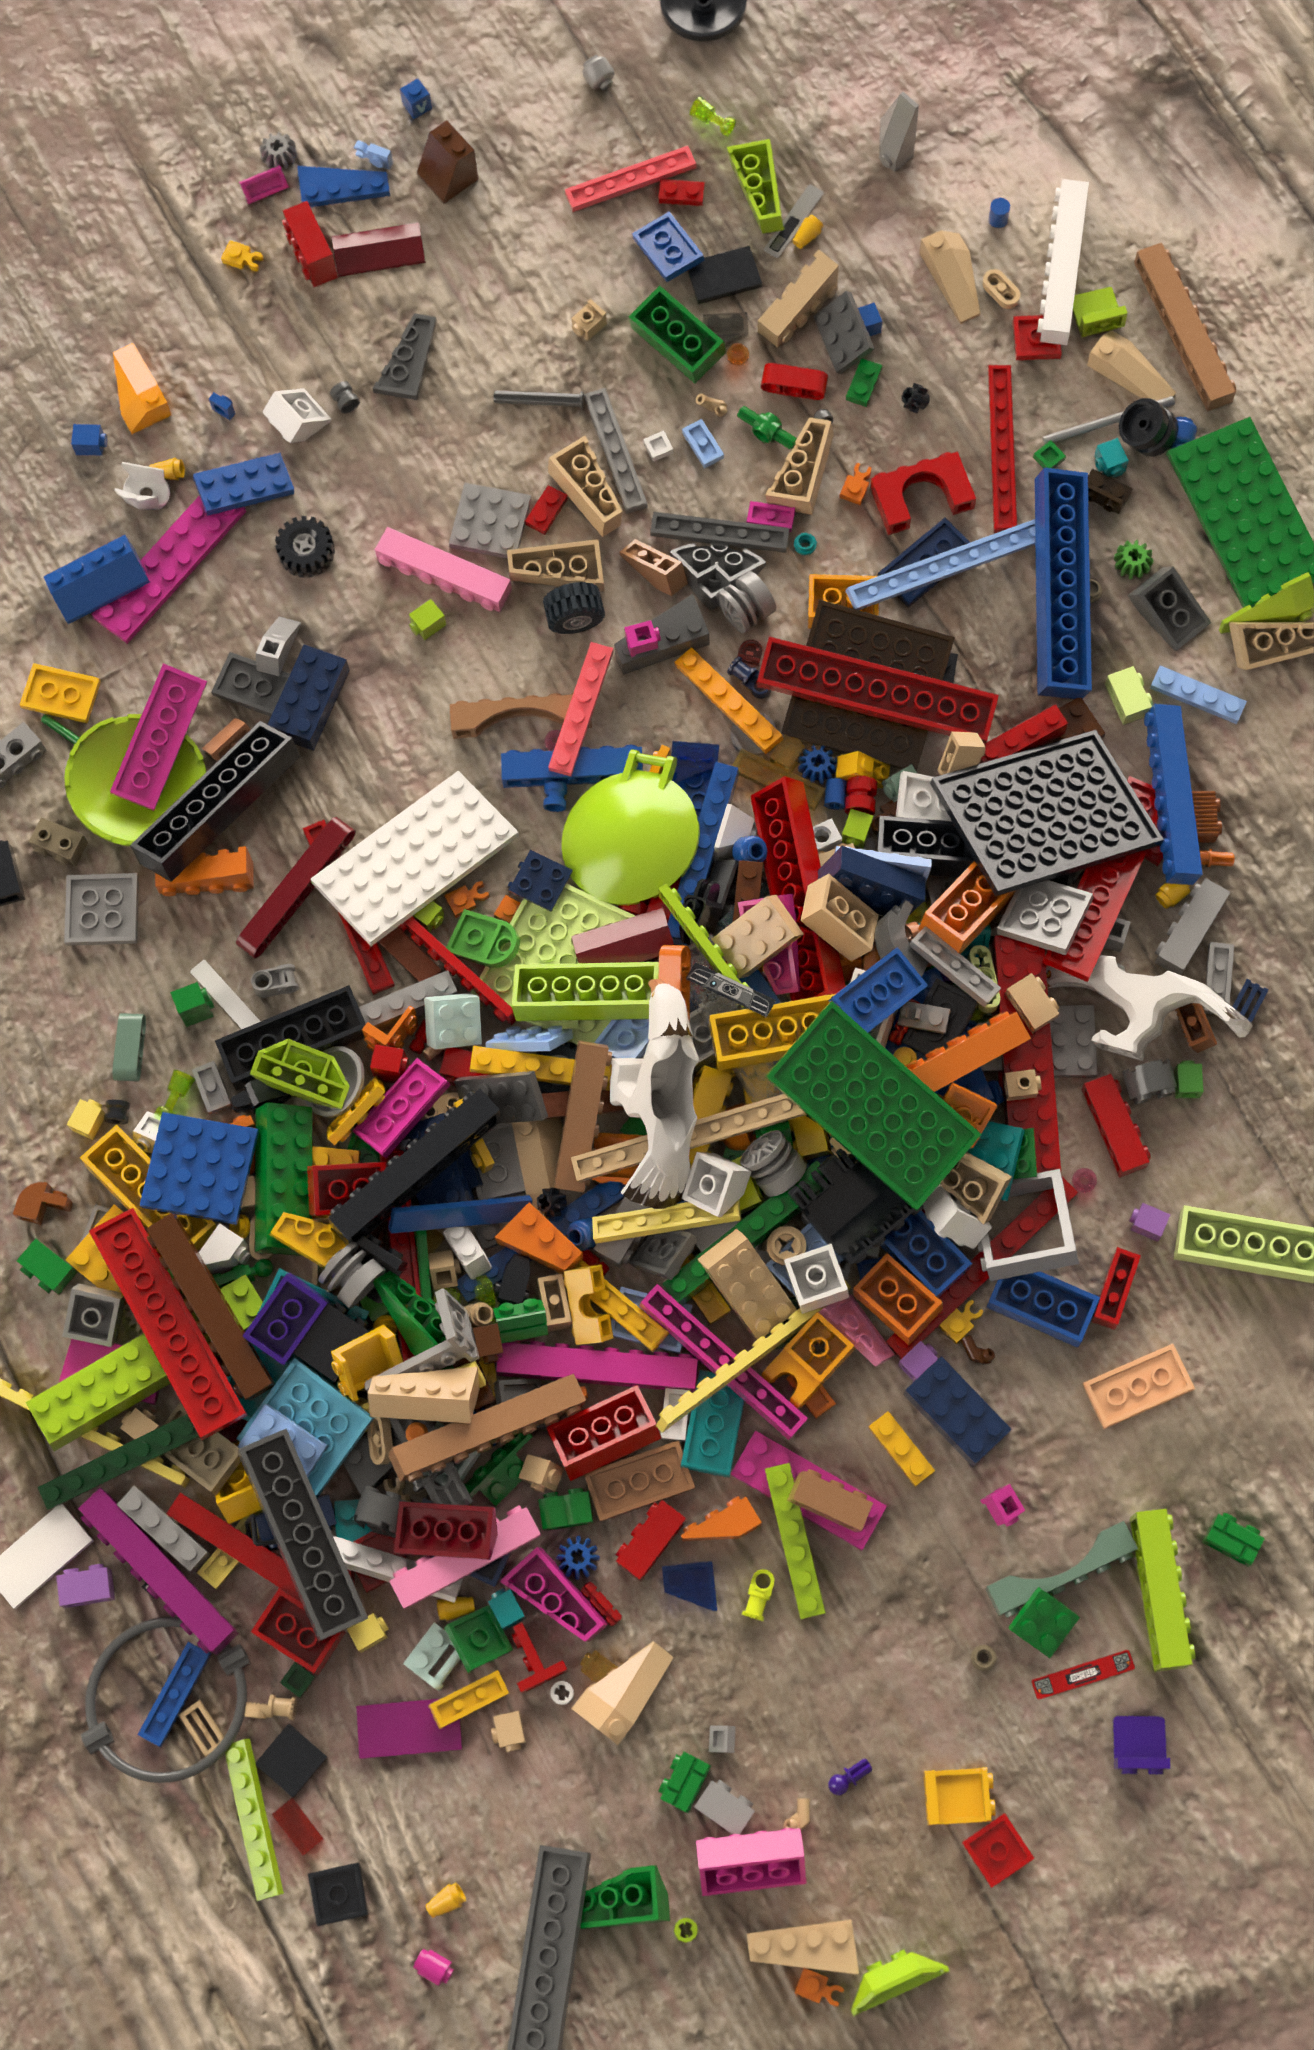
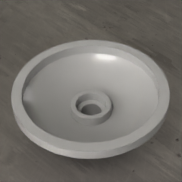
M335 1046L323 1051L334 1056L350 1086L342 1109L306 1101L308 1107H312L314 1113L323 1117H336L348 1111L357 1101L363 1088V1063L353 1050L343 1046Z

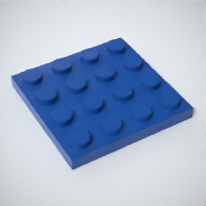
M162 1112L140 1207L237 1225L259 1130Z

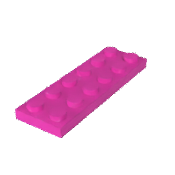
M163 663L114 780L110 794L155 811L207 685L206 680Z
M757 1431L752 1435L730 1474L772 1499L765 1469L790 1463L794 1482L799 1472H807L810 1469L822 1475L821 1479L827 1482L835 1480L845 1485L844 1489L851 1493L855 1490L865 1494ZM867 1495L866 1500L873 1502L864 1527L859 1532L851 1531L802 1507L801 1511L805 1519L862 1551L887 1506Z

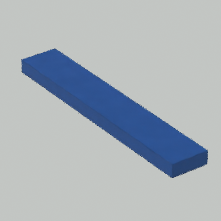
M530 1195L392 1208L389 1230L391 1233L510 1222L529 1202L532 1204L533 1200Z

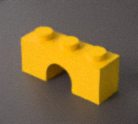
M602 1265L577 1267L564 1271V1285L567 1289L568 1306L573 1325L572 1335L575 1338L576 1345L601 1343L613 1339L610 1314H598L592 1309L590 1304L591 1295L605 1289Z

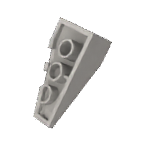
M904 92L896 98L880 119L879 159L886 168H890L894 172L914 156L919 105Z

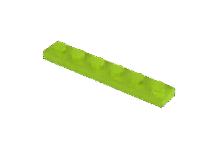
M667 883L658 888L660 899L714 971L741 983L736 977L738 972L731 963L727 964L722 958L724 954L717 944L712 945L708 939L710 935L703 925L699 927L694 921L696 917L692 910L682 905L680 902L682 898L675 888L670 889ZM746 982L741 983V984H743V985L749 987Z
M786 1463L766 1468L767 1481L800 1619L825 1614L826 1611L801 1507L787 1501L795 1483L791 1465Z
M250 1738L236 1741L225 1752L256 1899L260 1901L284 1894L251 1741Z

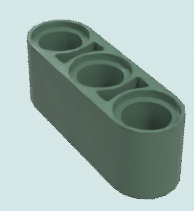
M119 1014L112 1070L114 1081L139 1082L146 1031L145 1014Z

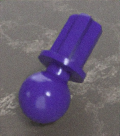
M865 1758L848 1770L845 1767L846 1774H836L829 1779V1790L834 1795L845 1794L849 1784L852 1782L856 1786L858 1780L873 1770L872 1766Z

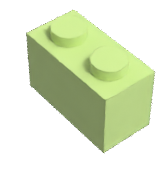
M1134 666L1107 676L1105 686L1122 724L1144 718L1145 714L1153 706V701L1150 694L1145 692L1143 678L1140 673L1136 672Z

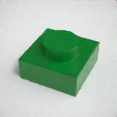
M1050 440L1034 453L1033 458L1042 468L1054 469L1065 460L1066 455Z

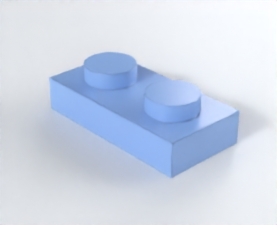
M702 419L682 429V434L704 469L724 459V453Z

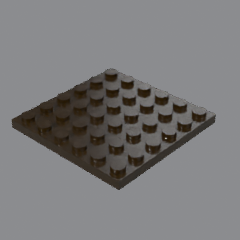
M819 599L806 646L943 681L955 637ZM791 696L781 731L783 736L818 746L824 745L825 748L848 754L860 751L880 762L900 769H904L912 764L916 772L928 730Z

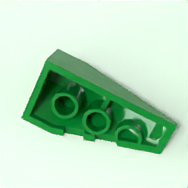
M391 1271L374 1279L373 1284L414 1356L446 1341V1336L440 1328V1323H442L441 1316L434 1306L436 1302L430 1298L426 1301L416 1294L413 1286Z
M657 1865L629 1868L623 1871L622 1874L612 1879H607L590 1890H586L580 1929L670 1921L668 1892Z

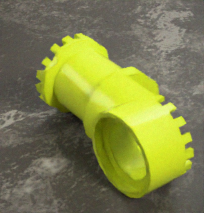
M761 1569L754 1573L748 1590L750 1596L746 1610L742 1611L741 1615L764 1621L762 1615L766 1602L770 1600L775 1581L770 1571ZM759 1574H766L770 1577L771 1582L767 1588L763 1589L756 1585V1578Z

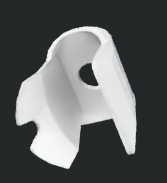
M122 462L121 465L128 472L129 476L123 490L114 488V491L127 504L139 510L162 509L170 497V488L164 479V470ZM145 488L153 491L152 496H142L140 493Z

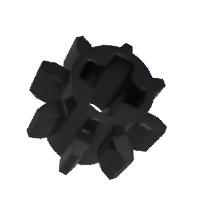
M916 383L913 384L912 388L907 387L902 393L903 407L918 414L919 409H925L930 402V396L927 393L928 389Z
M558 1188L542 1189L543 1194L537 1197L538 1210L544 1212V1217L562 1216L561 1211L567 1208L566 1194L559 1193L560 1189Z

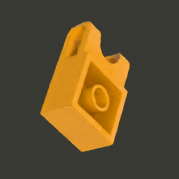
M817 1312L762 1372L761 1377L768 1383L775 1382L782 1375L795 1377L797 1389L791 1396L790 1403L797 1409H800L856 1348ZM817 1343L820 1346L822 1343L825 1344V1352L823 1354H815L816 1349L814 1346Z

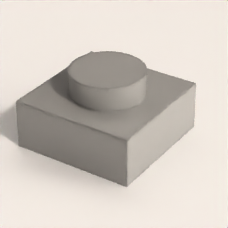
M710 1726L709 1752L734 1753L735 1726Z

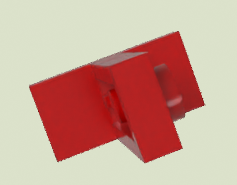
M520 1623L513 1627L516 1633L511 1636L517 1648L523 1647L526 1657L522 1659L528 1672L534 1671L535 1673L517 1683L522 1694L568 1672L563 1660L545 1669L524 1624Z

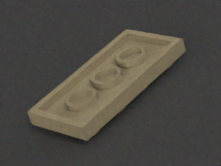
M179 1403L164 1425L187 1414L183 1405ZM219 1432L204 1440L198 1437L163 1454L214 1495L218 1494L241 1463L237 1453L240 1448Z

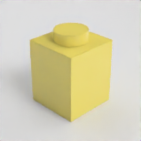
M80 1099L67 1126L72 1131L94 1140L104 1120L105 1112L101 1109L102 1105L91 1099L88 1102Z
M374 1613L369 1615L367 1620L347 1628L356 1648L361 1653L388 1638L385 1631L389 1630L382 1616L377 1618Z

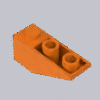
M737 1496L727 1502L726 1505L728 1507L721 1512L716 1509L705 1516L706 1520L699 1525L694 1522L685 1527L681 1539L682 1541L740 1539L762 1526V1522L747 1497L741 1499Z

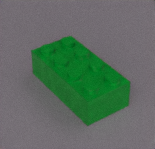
M660 285L628 316L631 328L694 384L726 353L724 341Z

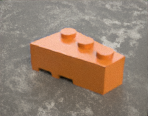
M530 1202L494 1237L497 1244L516 1251L522 1256L529 1257L539 1264L563 1275L564 1271L575 1268L584 1259L582 1252Z

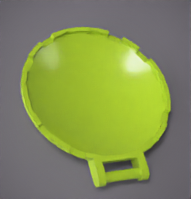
M127 714V716L118 718L111 717L87 730L73 746L64 775L66 796L73 812L82 824L97 836L124 846H130L206 773L203 756L199 748L186 734L155 811L110 794L142 714Z
M631 749L623 773L615 774L598 782L587 790L573 806L562 833V856L565 866L573 870L571 878L584 892L613 905L640 904V901L652 897L654 899L659 896L658 888L666 883L670 887L680 876L683 877L697 852L700 825L691 799L679 785L672 781L677 766L676 757L668 756L664 758L640 753L638 750ZM638 763L664 767L662 774L636 770Z

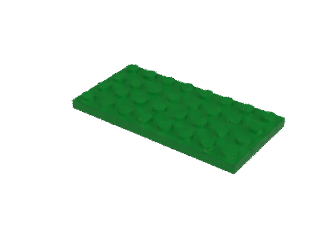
M1251 417L1168 450L1167 457L1243 608L1248 605L1253 608L1262 599L1261 597L1269 594V596L1277 594L1282 590L1281 585L1307 572L1310 574L1314 586V542Z
M833 1001L827 1004L765 1076L914 1210H918L982 1135Z

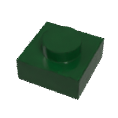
M294 1662L279 1683L297 1697L302 1698L316 1677Z

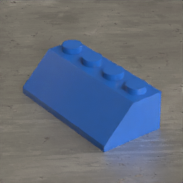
M126 535L43 576L53 599L68 624L150 583L137 552Z

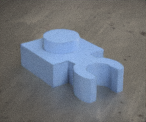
M357 140L354 149L357 150L356 156L368 158L375 167H383L390 170L393 164L391 150L372 143L368 146L365 142Z

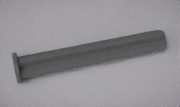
M494 391L493 400L495 403L575 406L583 410L584 392L581 391L580 394Z

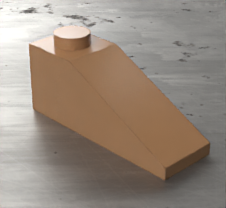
M636 539L619 552L620 556L649 583L670 596H673L688 584L681 561Z

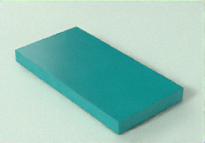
M700 1370L697 1385L705 1378L709 1377L711 1380L716 1375L713 1372ZM727 1385L691 1411L680 1468H688L693 1471L730 1478L744 1400Z

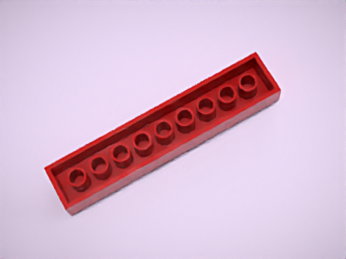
M770 636L757 680V687L947 736H950L951 732L978 733L983 743H986L988 740L999 697L997 694Z
M784 776L752 794L750 797L758 837L763 839L767 846V857L763 863L770 896L793 894L796 924L804 934L797 939L800 991L790 993L791 1001L837 994L846 985L839 952L801 921L808 885L818 880V870L821 868L804 782Z
M1002 935L994 936L992 941L994 970L997 984L1001 987L999 991L1001 1000L997 1007V1015L1006 1011L1009 1014L1017 1012L1005 992L1009 987L1031 973L1035 978L1039 977L1046 987L1044 991L1048 996L1046 964L1043 963L1045 949ZM1019 1015L1031 1039L1002 1054V1081L1005 1073L1035 1069V1075L1040 1076L1041 1090H1038V1095L1035 1098L1006 1101L1003 1081L1005 1125L1023 1129L1034 1128L1037 1173L1060 1169L1061 1172L1050 1023L1032 1034Z

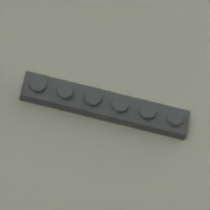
M653 511L650 536L710 544L711 542L728 543L729 546L786 553L789 528Z

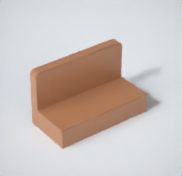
M234 718L202 750L212 756L217 762L251 729L245 722Z

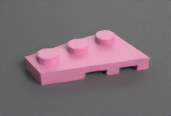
M852 1294L849 1295V1298L830 1304L819 1311L875 1367L888 1361L895 1355Z

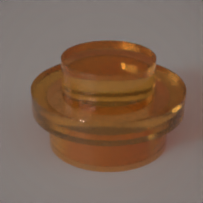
M735 343L727 350V359L733 365H743L749 359V350L745 345Z

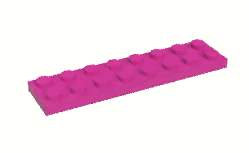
M198 496L140 560L150 583L94 611L91 614L93 619L128 644L246 513L245 507L207 516L200 496Z

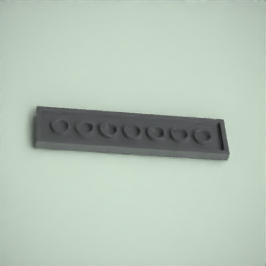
M544 1845L539 1846L507 2050L562 2049L591 1853Z

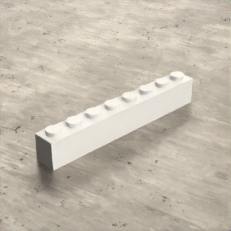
M1062 179L1061 188H1056L1054 201L1058 202V207L1054 206L1052 220H1056V225H1051L1050 238L1054 240L1053 244L1049 243L1047 257H1051V262H1046L1045 276H1049V278L1043 284L1042 295H1046V300H1041L1040 313L1044 314V317L1039 319L1037 332L1041 333L1040 342L1067 345L1089 182Z

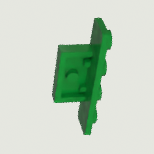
M521 1432L514 1435L515 1438L506 1443L502 1448L496 1449L492 1453L491 1459L484 1466L482 1465L474 1471L473 1477L467 1483H464L471 1498L480 1490L496 1507L522 1481L519 1475L524 1462L516 1453L533 1437L531 1433L523 1435Z

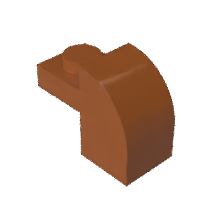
M37 1182L27 1186L20 1193L13 1215L18 1220L42 1225L47 1207L70 1212L73 1202L67 1197L66 1193L54 1190L51 1194L53 1188L47 1182Z

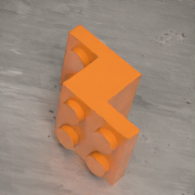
M954 1082L951 1083L944 1096L937 1094L981 1134L997 1108L996 1103ZM977 1139L976 1142L971 1146V1148H974V1146H975V1144L977 1143L978 1139Z

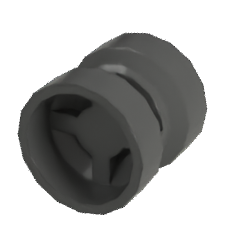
M347 381L336 384L330 390L332 399L338 402L337 406L343 414L352 412L360 404L358 396L352 393L353 389Z

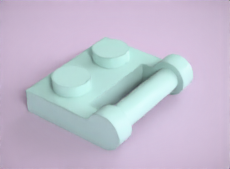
M434 1622L403 1664L440 1692L444 1686L442 1683L460 1661V1657L455 1649L434 1678L429 1674L450 1645L454 1647L447 1632Z

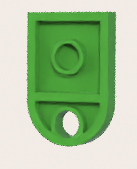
M464 909L446 948L457 958L497 968L508 964L514 959L520 947V937L508 922ZM507 942H511V947L507 951L502 952V946Z

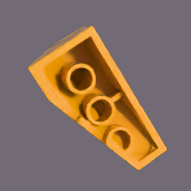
M131 343L113 352L121 416L131 435L172 416L164 395L135 345Z

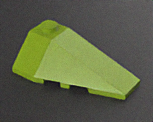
M1307 572L1281 585L1282 590L1273 596H1269V594L1264 595L1253 608L1248 605L1225 618L1221 622L1219 632L1221 634L1230 633L1229 622H1306L1314 616V588L1310 574Z

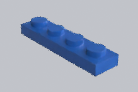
M187 1642L137 1735L162 1747L207 1664L211 1653L206 1654L200 1647Z

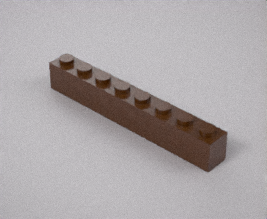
M170 1213L146 1228L150 1234L147 1236L150 1245L154 1250L158 1248L162 1255L159 1258L165 1270L170 1269L174 1276L171 1279L172 1283L179 1292L182 1290L186 1296L184 1300L186 1307L191 1313L195 1312L199 1319L196 1321L198 1328L203 1334H208L211 1342L208 1343L211 1350L216 1356L219 1354L224 1362L221 1364L223 1371L228 1377L232 1376L236 1382L233 1387L238 1396L251 1401L274 1387L275 1382L252 1343L243 1337L244 1329L178 1216Z

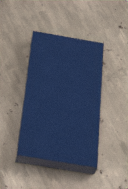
M944 517L878 572L877 576L971 542ZM941 580L897 597L909 608Z

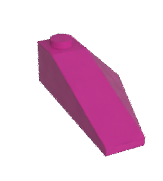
M793 894L778 896L796 922ZM764 898L738 902L740 916ZM797 940L763 965V970L776 995L800 991Z

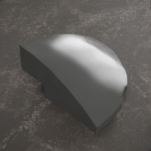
M711 542L710 546L697 547L696 543H692L669 551L671 557L682 562L689 587L710 611L719 606L716 593L725 590L726 586L730 584L736 587V579L748 571L758 575L766 566V561L747 549H743L742 552L731 549L728 543Z

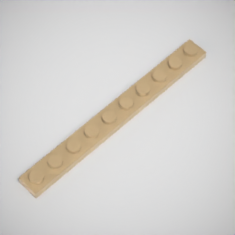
M785 1094L698 1119L691 1137L690 1149L807 1114ZM648 1135L571 1157L576 1180L582 1182L639 1165L648 1152Z

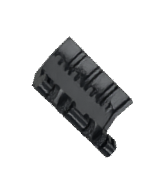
M838 1149L836 1151L838 1157L832 1154L817 1167L820 1174L816 1170L810 1173L812 1179L821 1187V1190L815 1194L810 1186L802 1180L798 1185L803 1192L795 1186L788 1192V1195L828 1245L832 1244L833 1250L846 1263L853 1264L855 1262L858 1264L867 1257L868 1254L866 1252L873 1246L876 1248L884 1243L887 1239L885 1236L893 1230L895 1232L905 1224L904 1219L910 1214L913 1216L919 1213L924 1208V1205L922 1204L918 1210H914L858 1159L852 1162L844 1150Z

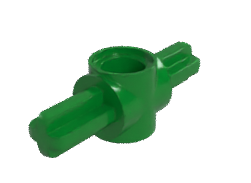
M746 406L739 409L737 417L753 427L752 431L757 439L764 443L777 441L788 449L794 448L797 438L782 429V422L776 415L770 412L759 415Z

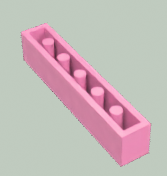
M389 527L386 528L375 548L377 560L382 565L396 567L400 572L408 576L411 574L417 576L426 584L433 583L438 585L443 591L447 593L454 592L468 602L475 601L489 611L496 610L500 612L512 590L510 579Z
M521 1506L513 1508L507 1512L508 1517L501 1521L496 1518L498 1536L490 1560L441 1556L431 1558L430 1556H424L417 1560V1566L409 1571L407 1567H404L393 1573L394 1579L390 1580V1583L403 1609H407L540 1537L541 1534L527 1507L524 1509Z

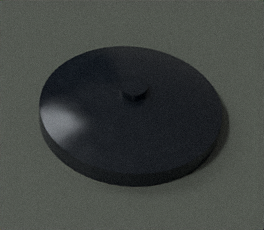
M660 0L661 14L668 27L683 38L702 42L717 40L733 32L742 22L747 8V0Z

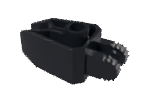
M699 879L694 895L688 894L684 898L683 906L685 908L689 907L696 917L694 921L699 927L701 925L704 926L710 935V938H708L710 940L723 911L722 904L717 903L720 885L714 881L709 882L707 879ZM679 925L682 943L696 947L681 925Z
M253 1078L245 1085V1091L237 1095L235 1094L231 1098V1110L235 1113H241L252 1109L253 1113L256 1114V1109L265 1103L283 1104L293 1095L269 1087L258 1079Z
M514 1253L506 1263L501 1281H496L492 1293L493 1296H496V1302H499V1306L504 1303L519 1304L528 1299L530 1290H526L530 1277L529 1257Z

